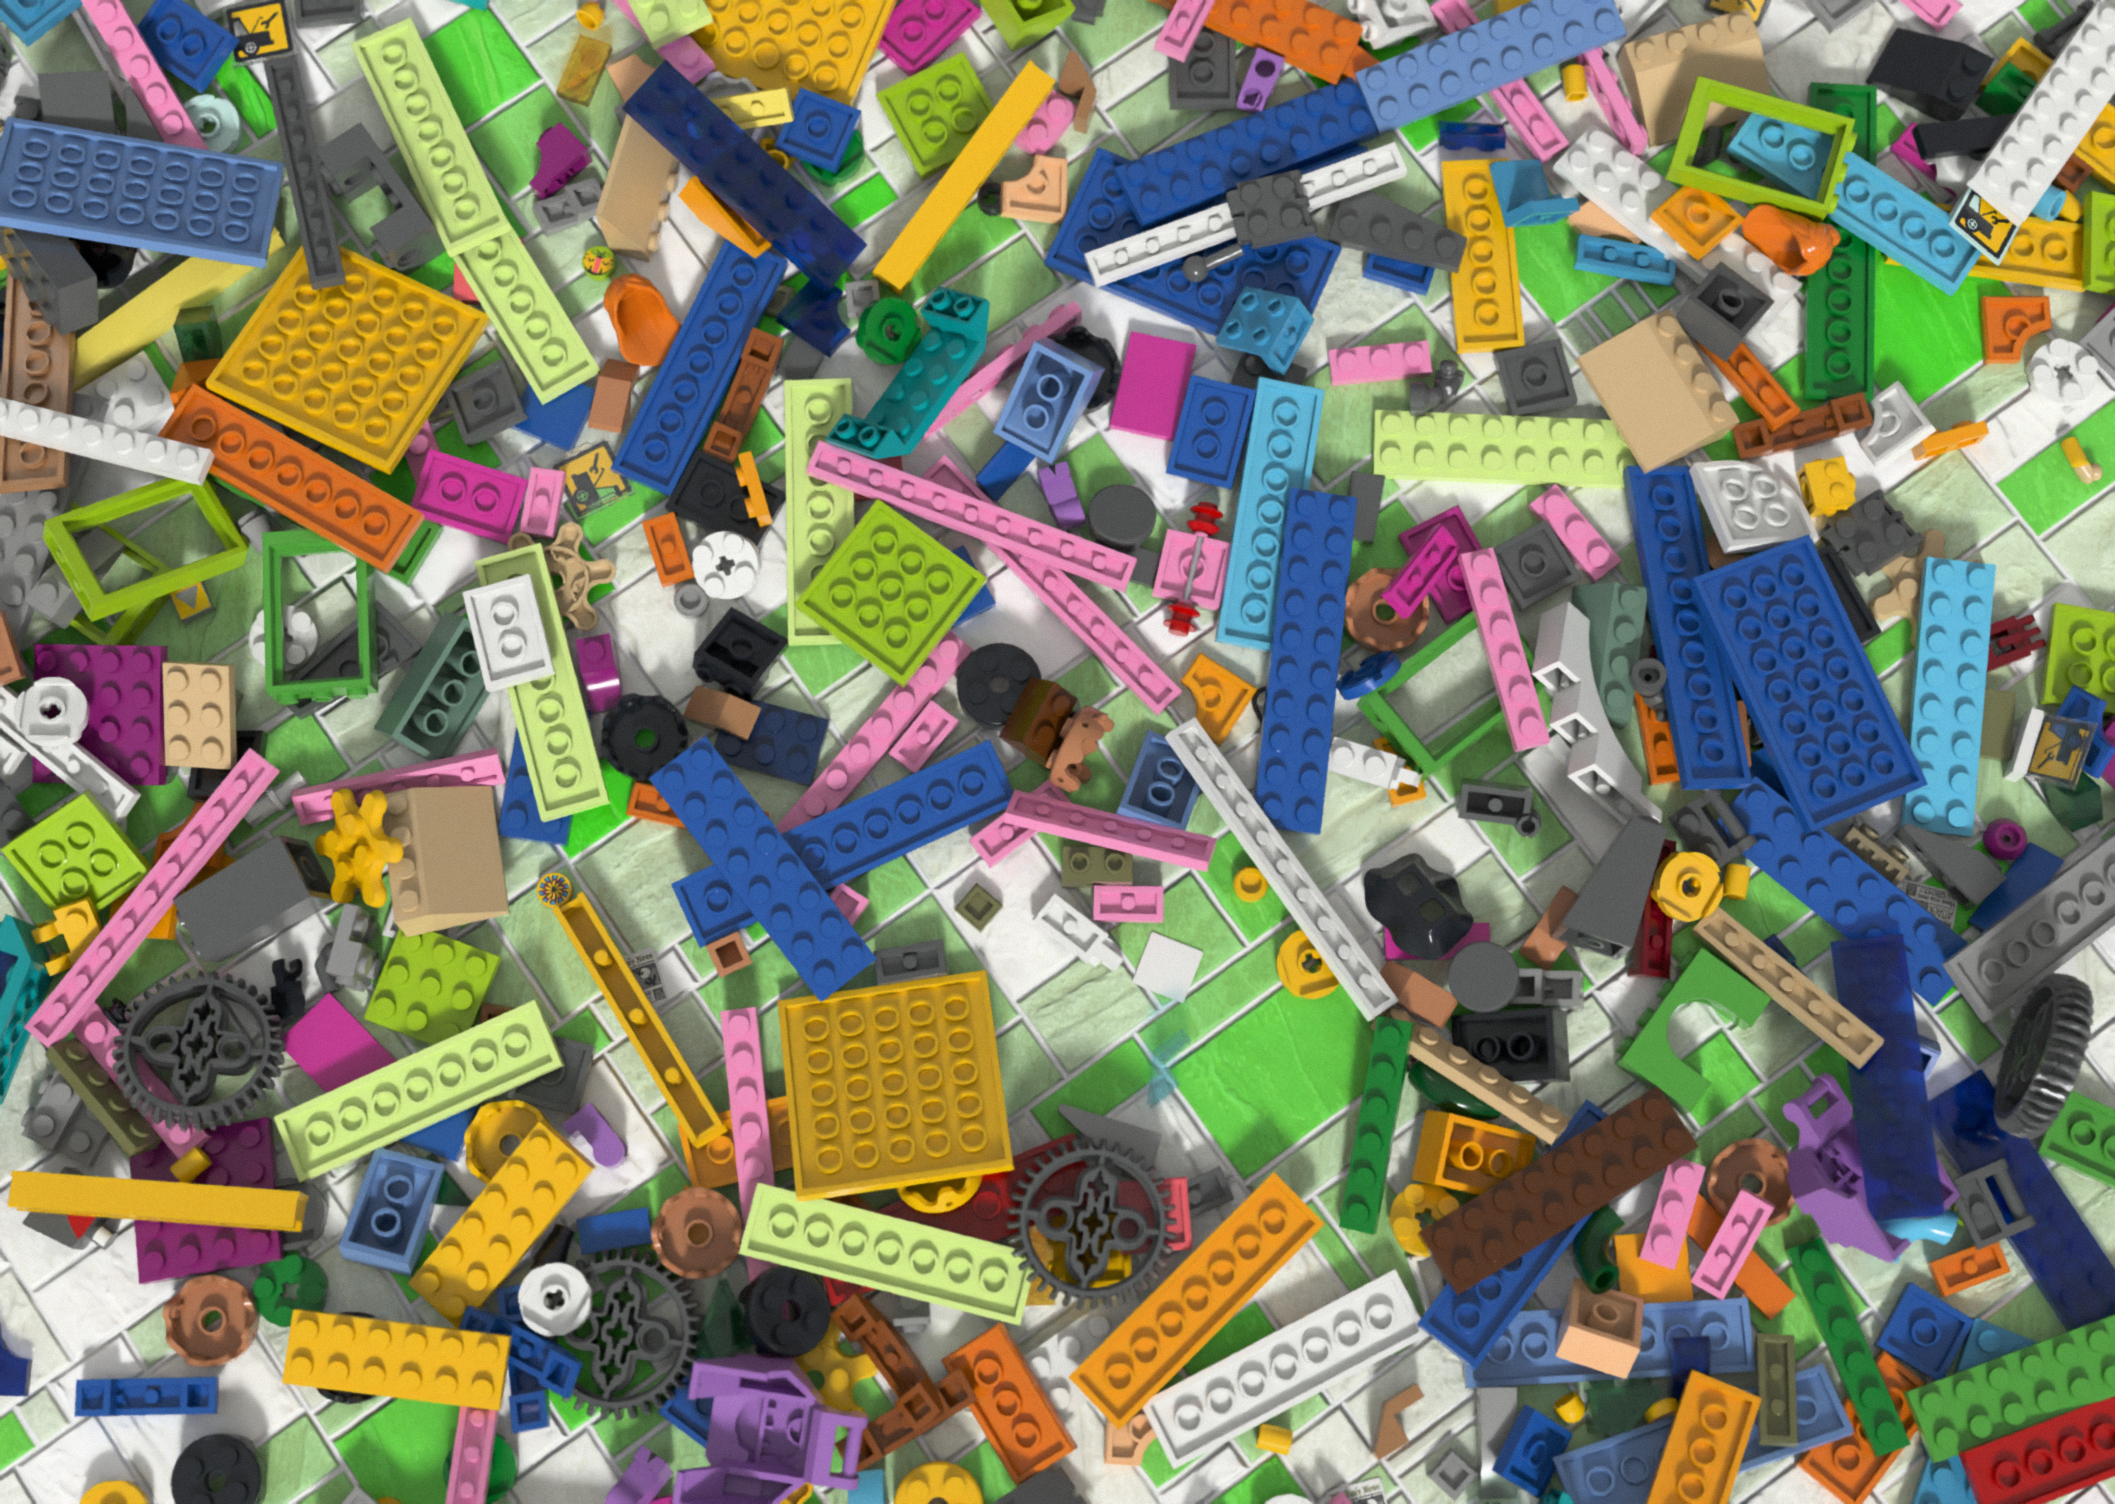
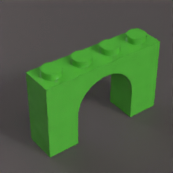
M1700 948L1693 954L1688 951L1676 966L1680 970L1678 976L1673 982L1668 979L1656 994L1660 1001L1653 1010L1650 1007L1646 1008L1636 1022L1640 1029L1633 1038L1627 1035L1616 1050L1620 1054L1615 1062L1617 1066L1650 1090L1655 1087L1660 1088L1670 1105L1683 1114L1692 1112L1712 1083L1682 1062L1672 1051L1667 1037V1027L1674 1010L1684 1003H1703L1717 1010L1741 1029L1746 1030L1753 1026L1772 999L1704 948Z

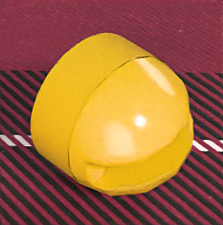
M587 1L577 10L576 18L585 28L595 31L605 18L604 9L598 8L599 3L596 1Z
M1576 1391L1565 1394L1552 1406L1558 1417L1568 1423L1580 1421L1585 1412L1583 1400Z

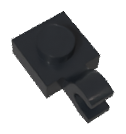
M278 959L272 963V972L275 976L276 986L270 988L271 1004L276 1009L274 1015L280 1016L281 1022H287L304 1016L305 996L302 992L301 981H296L303 971L301 959L289 962V972L285 968L284 959Z

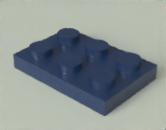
M742 697V700L762 708L748 740L745 741L719 729L714 745L716 751L727 765L811 787L830 720L754 699L748 701Z

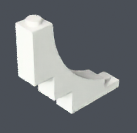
M1566 601L1541 614L1532 675L1554 693L1549 725L1572 744L1567 776L1624 826L1633 816L1638 818L1640 815L1655 818L1660 823L1663 811L1641 793L1642 777L1632 765L1617 740L1600 701L1590 659V620L1569 601Z

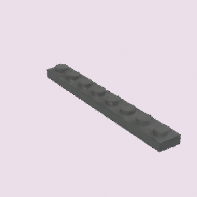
M296 56L263 61L312 289L346 284L323 175L317 167L320 162L316 153L317 148Z

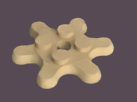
M568 522L560 527L556 540L551 545L543 547L550 574L559 575L563 578V586L555 590L561 616L571 619L579 630L590 631L598 624L599 616L596 610L588 603V592L595 585L611 582L616 576V567L608 559L590 562L581 558L579 546L584 536L583 529L577 523ZM518 532L509 538L507 544L509 551L535 543L527 533Z
M1928 529L1922 533L1925 539L1920 543L1919 551L1913 557L1901 556L1880 569L1889 577L1890 589L1886 594L1874 597L1868 605L1875 620L1884 621L1893 616L1906 618L1911 625L1910 643L1913 648L1916 646L1923 559L1926 557L1947 559L1944 553L1945 537L1941 531L1936 529ZM1976 559L1968 560V562L1983 563Z

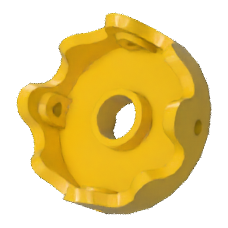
M520 1100L491 1102L484 1105L478 1110L477 1115L464 1134L466 1148L465 1163L467 1168L473 1175L488 1185L510 1158L502 1149L504 1139L515 1135L519 1138L520 1143H522L539 1121L545 1120L551 1125L550 1121L536 1107Z
M982 1175L897 1187L896 1190L900 1198L908 1206L922 1212L941 1213L953 1210L971 1199L979 1188Z
M942 1460L929 1461L912 1469L899 1484L893 1500V1504H929L931 1499L942 1497L948 1504H985L982 1490L974 1475L963 1466Z

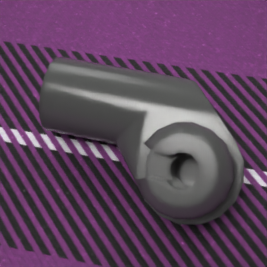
M1710 127L1707 129L1705 145L1697 146L1691 166L1702 168L1719 158L1724 135L1722 128Z
M334 941L329 942L322 948L314 964L325 995L341 989L340 984L335 983L336 977L325 972Z

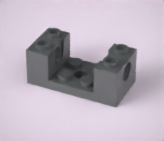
M361 122L316 150L317 155L322 161L317 167L336 196L343 193L348 202L351 203L378 185L386 198L390 199L396 210L394 213L370 227L371 232L376 238L371 244L387 268L396 269L398 273L409 276L446 252L445 246L434 225Z

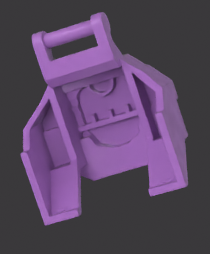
M1821 1073L1814 1079L1812 1087L1798 1099H1791L1783 1107L1784 1116L1789 1121L1796 1123L1800 1129L1799 1142L1786 1154L1789 1168L1786 1176L1793 1198L1803 1215L1809 1213L1812 1215L1829 1244L1837 1242L1845 1248L1853 1246L1885 1262H1893L1911 1243L1908 1238L1901 1239L1880 1229L1875 1222L1884 1215L1889 1193L1897 1194L1937 1213L1946 1211L1961 1195L1922 1133L1914 1136L1893 1125L1861 1123L1852 1119L1854 1109L1836 1079L1828 1073ZM1821 1097H1825L1829 1107L1814 1119L1809 1108Z
M738 1353L737 1357L694 1361L688 1399L696 1400V1398L714 1397L705 1457L711 1466L677 1470L672 1504H780L787 1496L805 1483L844 1490H856L858 1488L859 1476L856 1475L863 1429L867 1428L868 1414L859 1411H840L825 1405L824 1397L812 1384L811 1379L792 1359L780 1357L772 1359ZM837 1425L848 1427L842 1472L840 1473L830 1472Z

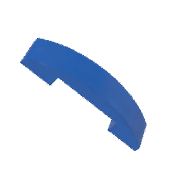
M521 1284L497 1288L499 1315L531 1329L524 1322L520 1303H518V1293ZM508 1363L511 1396H508L512 1433L516 1434L550 1427L549 1389L538 1384V1378Z
M467 1305L459 1329L512 1335L508 1363L538 1378V1384L564 1398H570L583 1364L576 1356L549 1338L517 1322L487 1310Z
M219 1377L76 1380L74 1417L218 1414Z

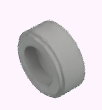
M688 583L682 585L676 591L674 605L678 613L684 618L697 619L708 610L709 598L698 584Z

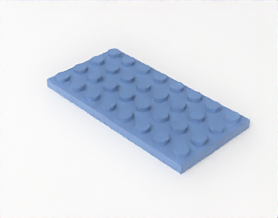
M7 116L0 140V226L266 268L284 177L285 163Z

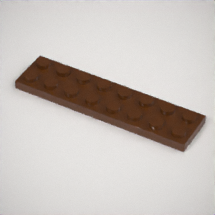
M1655 1087L1419 1231L1417 1235L1457 1297L1694 1151L1698 1144L1660 1088Z

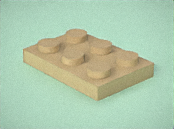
M170 660L162 662L165 766L233 769L237 764L235 664Z

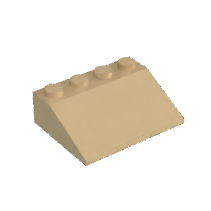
M1748 8L1626 43L1623 45L1617 59V65L1639 123L1645 128L1649 149L1677 141L1692 89L1698 76L1771 96L1760 37ZM1711 101L1701 134L1706 133L1710 127L1723 128L1736 124L1742 114L1749 117L1751 112Z
M635 91L632 94L595 216L607 245L613 254L649 262L652 252L656 253L660 245L661 234L658 233L661 222H666L670 211L668 199L670 193L675 192L679 182L677 170L679 163L686 160L688 143L685 142L680 127L641 93Z
M1671 309L1642 320L1575 360L1644 474L1722 439L1740 422Z
M492 786L415 787L385 794L387 808L382 818L384 833L388 837L399 838L403 844L402 859L398 863H387L394 922L406 937L510 914Z

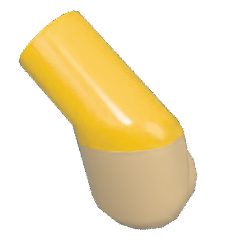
M2076 437L2065 439L2060 446L2079 481L2091 484L2093 481L2100 480L2102 477L2101 466L2098 463H2089Z

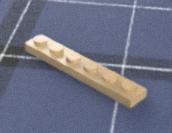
M1719 906L1711 915L1702 918L1693 928V935L1858 1069H1861L1883 1045L1884 1039Z
M1392 1006L1379 1015L1414 1022L1409 1054L1550 1145L1565 1131L1570 1119L1562 1115L1557 1108L1545 1104L1531 1095L1526 1088L1512 1083L1501 1076L1493 1067L1484 1065L1476 1060L1465 1049L1451 1044L1439 1036L1432 1028L1425 1027L1412 1019L1404 1010ZM1377 1017L1370 1027L1373 1031H1375Z

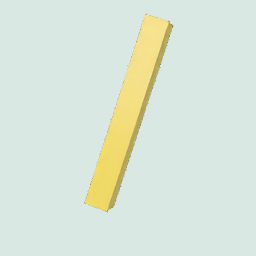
M275 227L273 228L268 258L286 246ZM190 257L75 340L73 393L132 358L256 267Z

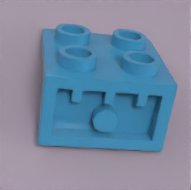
M1539 159L1499 161L1489 165L1506 228L1550 225L1580 210L1577 197L1562 198L1561 194L1550 196Z
M1246 286L1239 295L1215 341L1221 347L1259 355L1274 374L1285 376L1315 319L1297 297Z

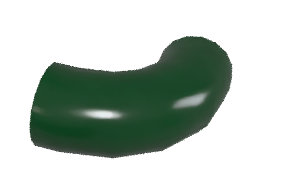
M1418 1061L1409 1071V1083L1431 1104L1447 1113L1475 1120H1494L1502 1114L1422 1061Z
M1608 1204L1592 1213L1572 1242L1574 1267L1585 1286L1594 1294H1602L1610 1290L1616 1284L1620 1274L1618 1267L1609 1257L1608 1247L1613 1236L1625 1223Z

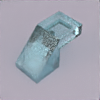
M1183 1029L1154 1050L1147 1104L1150 1108L1180 1086V1083L1165 1065V1062L1190 1044L1191 1039Z

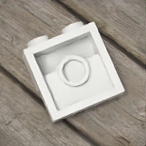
M1347 0L1349 11L1353 14L1357 13L1362 29L1364 28L1361 35L1363 40L1370 41L1374 50L1401 45L1405 38L1432 33L1438 26L1426 0Z

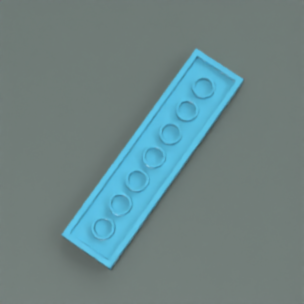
M1751 113L1725 152L1789 193L1816 200L1833 139L1819 131ZM1846 152L1843 162L1848 164V169L1843 183L1837 182L1834 193L1839 194L1838 203L1834 213H1827L1826 217L1952 297L1982 253L1948 225L1951 218L1948 217L1949 214L1855 153Z
M1259 377L1256 380L1255 390L1257 392L1250 418L1214 642L1270 652L1288 490L1290 488L1309 490L1325 390Z
M1934 557L1923 559L1907 741L1928 784L1902 795L1899 828L1909 823L1935 834L1965 838L1973 837L1996 565Z

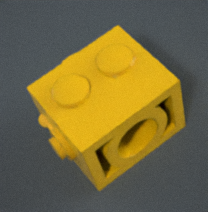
M1844 456L1826 460H1813L1810 463H1805L1796 473L1803 503L1810 518L1822 515L1833 516L1837 512L1847 510L1856 501L1854 495L1856 489L1855 478L1851 472H1848Z

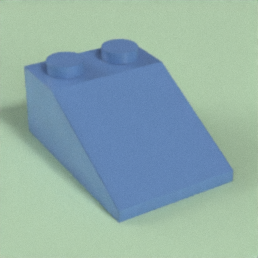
M1047 337L1034 341L993 433L1053 464L1090 402L1105 368Z
M1147 730L1116 814L1186 830L1200 787L1169 745L1165 736Z
M384 1148L376 1149L339 1243L343 1259L413 1277L426 1241L445 1165Z

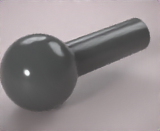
M1236 243L1205 258L1191 256L1183 263V275L1188 281L1201 282L1207 277L1209 270L1244 255L1242 247Z

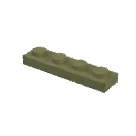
M78 1038L50 1046L45 1056L129 1157L154 1150L162 1141L161 1137L141 1113L131 1106L130 1099L123 1096L122 1091L110 1078L107 1071L100 1066L87 1047Z

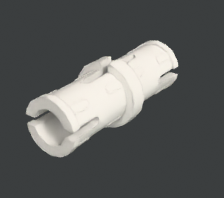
M297 770L275 787L270 786L265 789L266 793L252 805L244 815V818L252 828H255L278 810L282 812L287 808L286 805L292 801V790L310 787L311 785L304 775H301V772Z

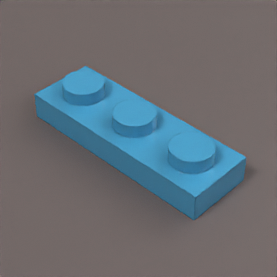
M1579 234L1576 240L1573 269L1671 287L1675 281L1676 263L1671 259L1669 261L1664 258L1665 255L1655 247Z

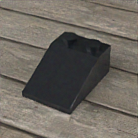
M1896 28L1865 83L1877 86L1878 90L1939 122L1959 120L1965 113L1995 59L1965 43Z
M1548 1007L1451 1016L1453 1045L1465 1049L1470 1056L1484 1065L1493 1067L1501 1076L1512 1083L1524 1085L1570 1082L1566 1011Z

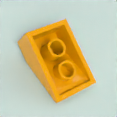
M737 144L692 177L678 195L701 222L755 259L803 221Z
M1426 1110L1411 1180L1478 1196L1531 1164L1537 1136L1452 1113Z

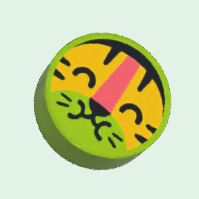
M604 246L591 247L582 257L583 269L586 275L594 281H605L611 278L616 271V259L612 251Z

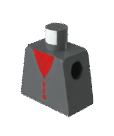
M66 1166L59 1173L84 1175L78 1169ZM30 1212L22 1222L25 1226L53 1240L79 1250H84L91 1241L103 1250H106L118 1236V1232L105 1223L108 1219L105 1217Z

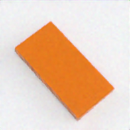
M1002 1321L941 1360L949 1374L959 1368L963 1371L978 1398L976 1402L968 1407L1016 1486L1078 1448Z
M1880 1350L1874 1358L1906 1434L1909 1440H1911L1918 1429L1903 1392L1925 1383L1885 1350ZM1846 1395L1841 1403L1854 1433L1848 1437L1803 1452L1794 1464L1843 1504H1862L1905 1447L1874 1458L1850 1400Z

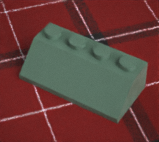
M1617 582L1574 585L1571 604L1590 620V659L1600 701L1611 727L1623 729L1631 720L1635 690L1630 683V674L1635 663L1639 661L1647 604L1646 587Z
M447 611L444 612L374 726L375 730L428 761L452 757L490 694L485 688L468 619Z

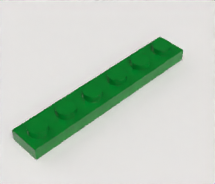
M1377 1016L1339 1223L1341 1228L1372 1235L1377 1233L1414 1022Z
M1821 1237L1787 1249L1785 1253L1874 1458L1911 1445Z

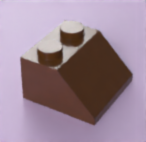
M1030 677L999 738L1045 770L1050 771L1051 769L1046 767L1052 751L1054 749L1058 750L1064 740L1060 733L1066 720L1069 717L1072 718L1075 713L1078 714L1080 712L1079 700L1054 681Z

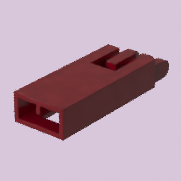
M2033 614L2018 620L2011 616L1991 624L1989 642L2006 636L1995 642L1999 650L2010 645L2012 649L1995 655L1989 643L1987 673L2026 659L2032 655V651L2047 645L2044 639L2037 640L2034 643H2031L2029 639L2041 633L2039 627L2027 631L2024 628L2025 625L2036 621Z

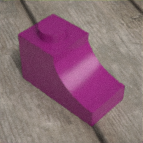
M561 122L555 127L546 129L539 137V141L536 142L541 155V164L537 174L529 182L535 197L539 201L553 197L592 162L588 149Z
M610 633L575 639L580 673L583 677L590 713L593 715L610 712L624 696L616 643Z

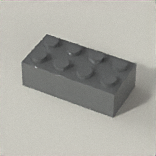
M0 226V255L6 262L8 272L13 279H19L27 298L31 302L35 301L42 317L48 325L52 324L62 336L99 322L97 275L68 237Z

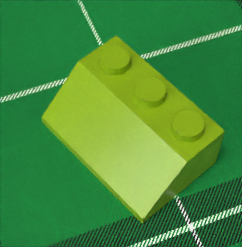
M979 0L1011 51L1040 41L1076 9L1071 0Z

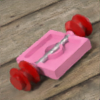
M1199 502L1197 506L1190 507V511L1195 514V519L1187 521L1186 525L1195 534L1167 529L1152 596L1177 602L1167 606L1166 609L1172 616L1171 619L1163 621V625L1169 628L1168 632L1176 636L1187 637L1189 633L1196 632L1197 628L1191 624L1193 618H1198L1200 613L1193 606L1219 611L1230 543L1208 538V536L1219 533L1220 528L1214 523L1215 520L1223 518V514L1218 511V506L1209 502Z

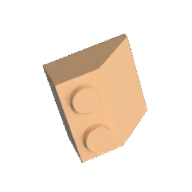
M1574 1277L1558 1331L1556 1357L1626 1379L1640 1351L1644 1299L1613 1289L1602 1294H1594L1585 1286L1582 1279Z

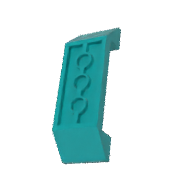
M938 286L920 310L931 327L929 332L865 419L844 413L825 438L827 443L873 459L911 454L985 352L989 301L985 298Z
M5 914L3 921L0 922V951L15 956L18 959L16 964H12L7 972V986L3 996L0 997V1105L5 1100L31 1035L24 1026L43 1004L54 975H49L45 962L50 960V955L44 942L36 944L31 933L37 927Z

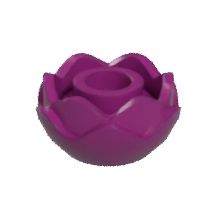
M1999 818L1988 824L1982 841L1987 852L1994 859L2015 860L2026 849L2027 834L2022 825L2015 820ZM2004 836H2007V837H2008V839H2009L2008 842H2005V841H2004V839H2003Z

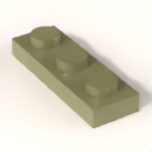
M1757 1333L1755 1337L1757 1396L1762 1398L1757 1412L1758 1445L1796 1447L1798 1444L1794 1335Z

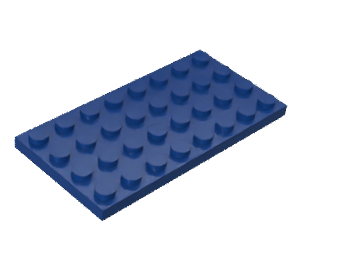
M1098 147L1045 259V266L1095 286L1085 262L1084 253L1226 203L1227 200L1224 198L1217 199L1141 229L1114 176L1115 167L1128 163L1131 160ZM1316 236L1253 250L1250 244L1241 245L1244 255L1209 270L1207 277L1203 281L1195 283L1188 281L1184 277L1182 267L1187 258L1191 256L1205 258L1238 243L1236 237L1098 288L1217 337L1239 295L1246 286L1297 297L1313 316L1342 247Z
M1809 534L1696 576L1688 581L1690 589L1805 835L1928 784Z

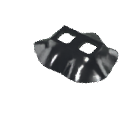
M1411 853L1405 855L1385 867L1373 868L1365 873V904L1368 912L1376 921L1389 930L1395 945L1410 955L1426 960L1440 959L1468 933L1473 925V916L1465 909L1461 901L1456 879L1451 875L1429 867L1419 854ZM1407 874L1415 875L1423 886L1411 896L1404 895L1396 885V882ZM1430 900H1436L1445 911V914L1434 922L1426 921L1418 910Z

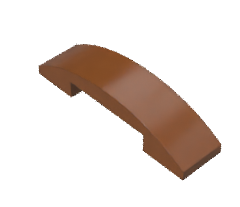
M755 327L752 328L740 357L742 361L717 422L714 421L702 452L731 465L735 464L738 454H740L761 409L785 340Z
M1864 392L1830 400L1828 405L1801 411L1773 432L1767 427L1765 419L1761 418L1738 424L1731 429L1739 459H1751L1793 451L1836 439L1871 426L1873 420Z
M858 1292L854 1293L831 1314L832 1319L851 1344L858 1341L899 1399L894 1404L915 1433L944 1410L938 1393L918 1357L896 1328L866 1298Z
M961 1368L933 1384L944 1410L918 1432L915 1433L897 1406L868 1423L867 1428H864L862 1433L856 1473L976 1402L978 1398ZM847 1436L835 1443L842 1459H844Z

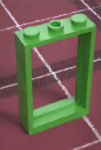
M309 529L262 532L266 694L277 701L278 704L283 705L297 704L299 699L312 698V701L329 702L333 700V696L347 695L349 699H365L368 697V693H378L375 569L372 565L356 557L359 676L285 681L282 557L347 552Z
M1473 611L1403 663L1400 670L1386 683L1374 691L1361 696L1356 704L1379 733L1388 740L1389 745L1401 759L1407 760L1406 765L1408 768L1422 774V783L1426 782L1505 720L1501 705H1498L1433 756L1385 699V697L1476 629L1478 626ZM1519 633L1538 695L1546 686L1532 675L1535 655L1529 649V644L1525 637Z

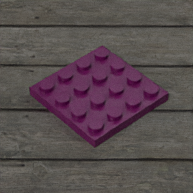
M34 644V682L46 677L68 679L82 691L89 703V721L77 742L129 785H166L162 662L168 661V646ZM51 705V709L44 711L43 715L52 719L58 716L61 711L58 710L57 705ZM33 756L32 782L66 783Z
M265 1117L232 1123L229 1126L221 1125L217 1126L215 1131L210 1128H204L211 1138L200 1149L210 1158L212 1164L191 1182L192 1184L278 1190L275 1181L278 1180L272 1119ZM163 1140L156 1149L129 1157L131 1179L181 1183L170 1170V1167L179 1159ZM134 1220L139 1284L142 1285L281 1261L285 1258L283 1234L280 1230Z

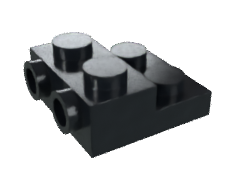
M731 607L694 652L692 668L695 669L696 675L702 681L711 683L714 680L724 686L726 693L751 701L769 678L772 667L788 648V639Z

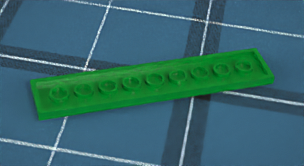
M1811 82L1808 86L1807 106L1856 119L1852 132L1858 134L1852 152L1876 167L1877 86ZM1823 133L1829 138L1834 139L1833 135ZM1825 217L1822 224L1833 225L1840 233L1841 241L1833 248L1831 258L1824 267L1811 275L1805 276L1803 399L1830 401L1864 392L1867 403H1870L1874 399L1875 247L1830 218Z

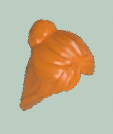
M1760 204L1753 210H1750L1741 224L1743 239L1772 260L1787 275L1808 276L1825 266L1831 258L1833 248L1841 241V235L1833 225L1816 223L1804 216L1778 209L1770 204Z
M634 273L630 275L623 274L619 278H614L605 290L604 308L608 312L616 332L622 356L632 364L661 367L681 328L680 323L671 313L663 295L650 279Z

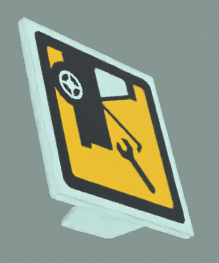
M1969 186L1965 194L1957 200L1948 216L1951 218L1948 225L1997 266L2000 265L2021 224L2019 226L2014 225Z

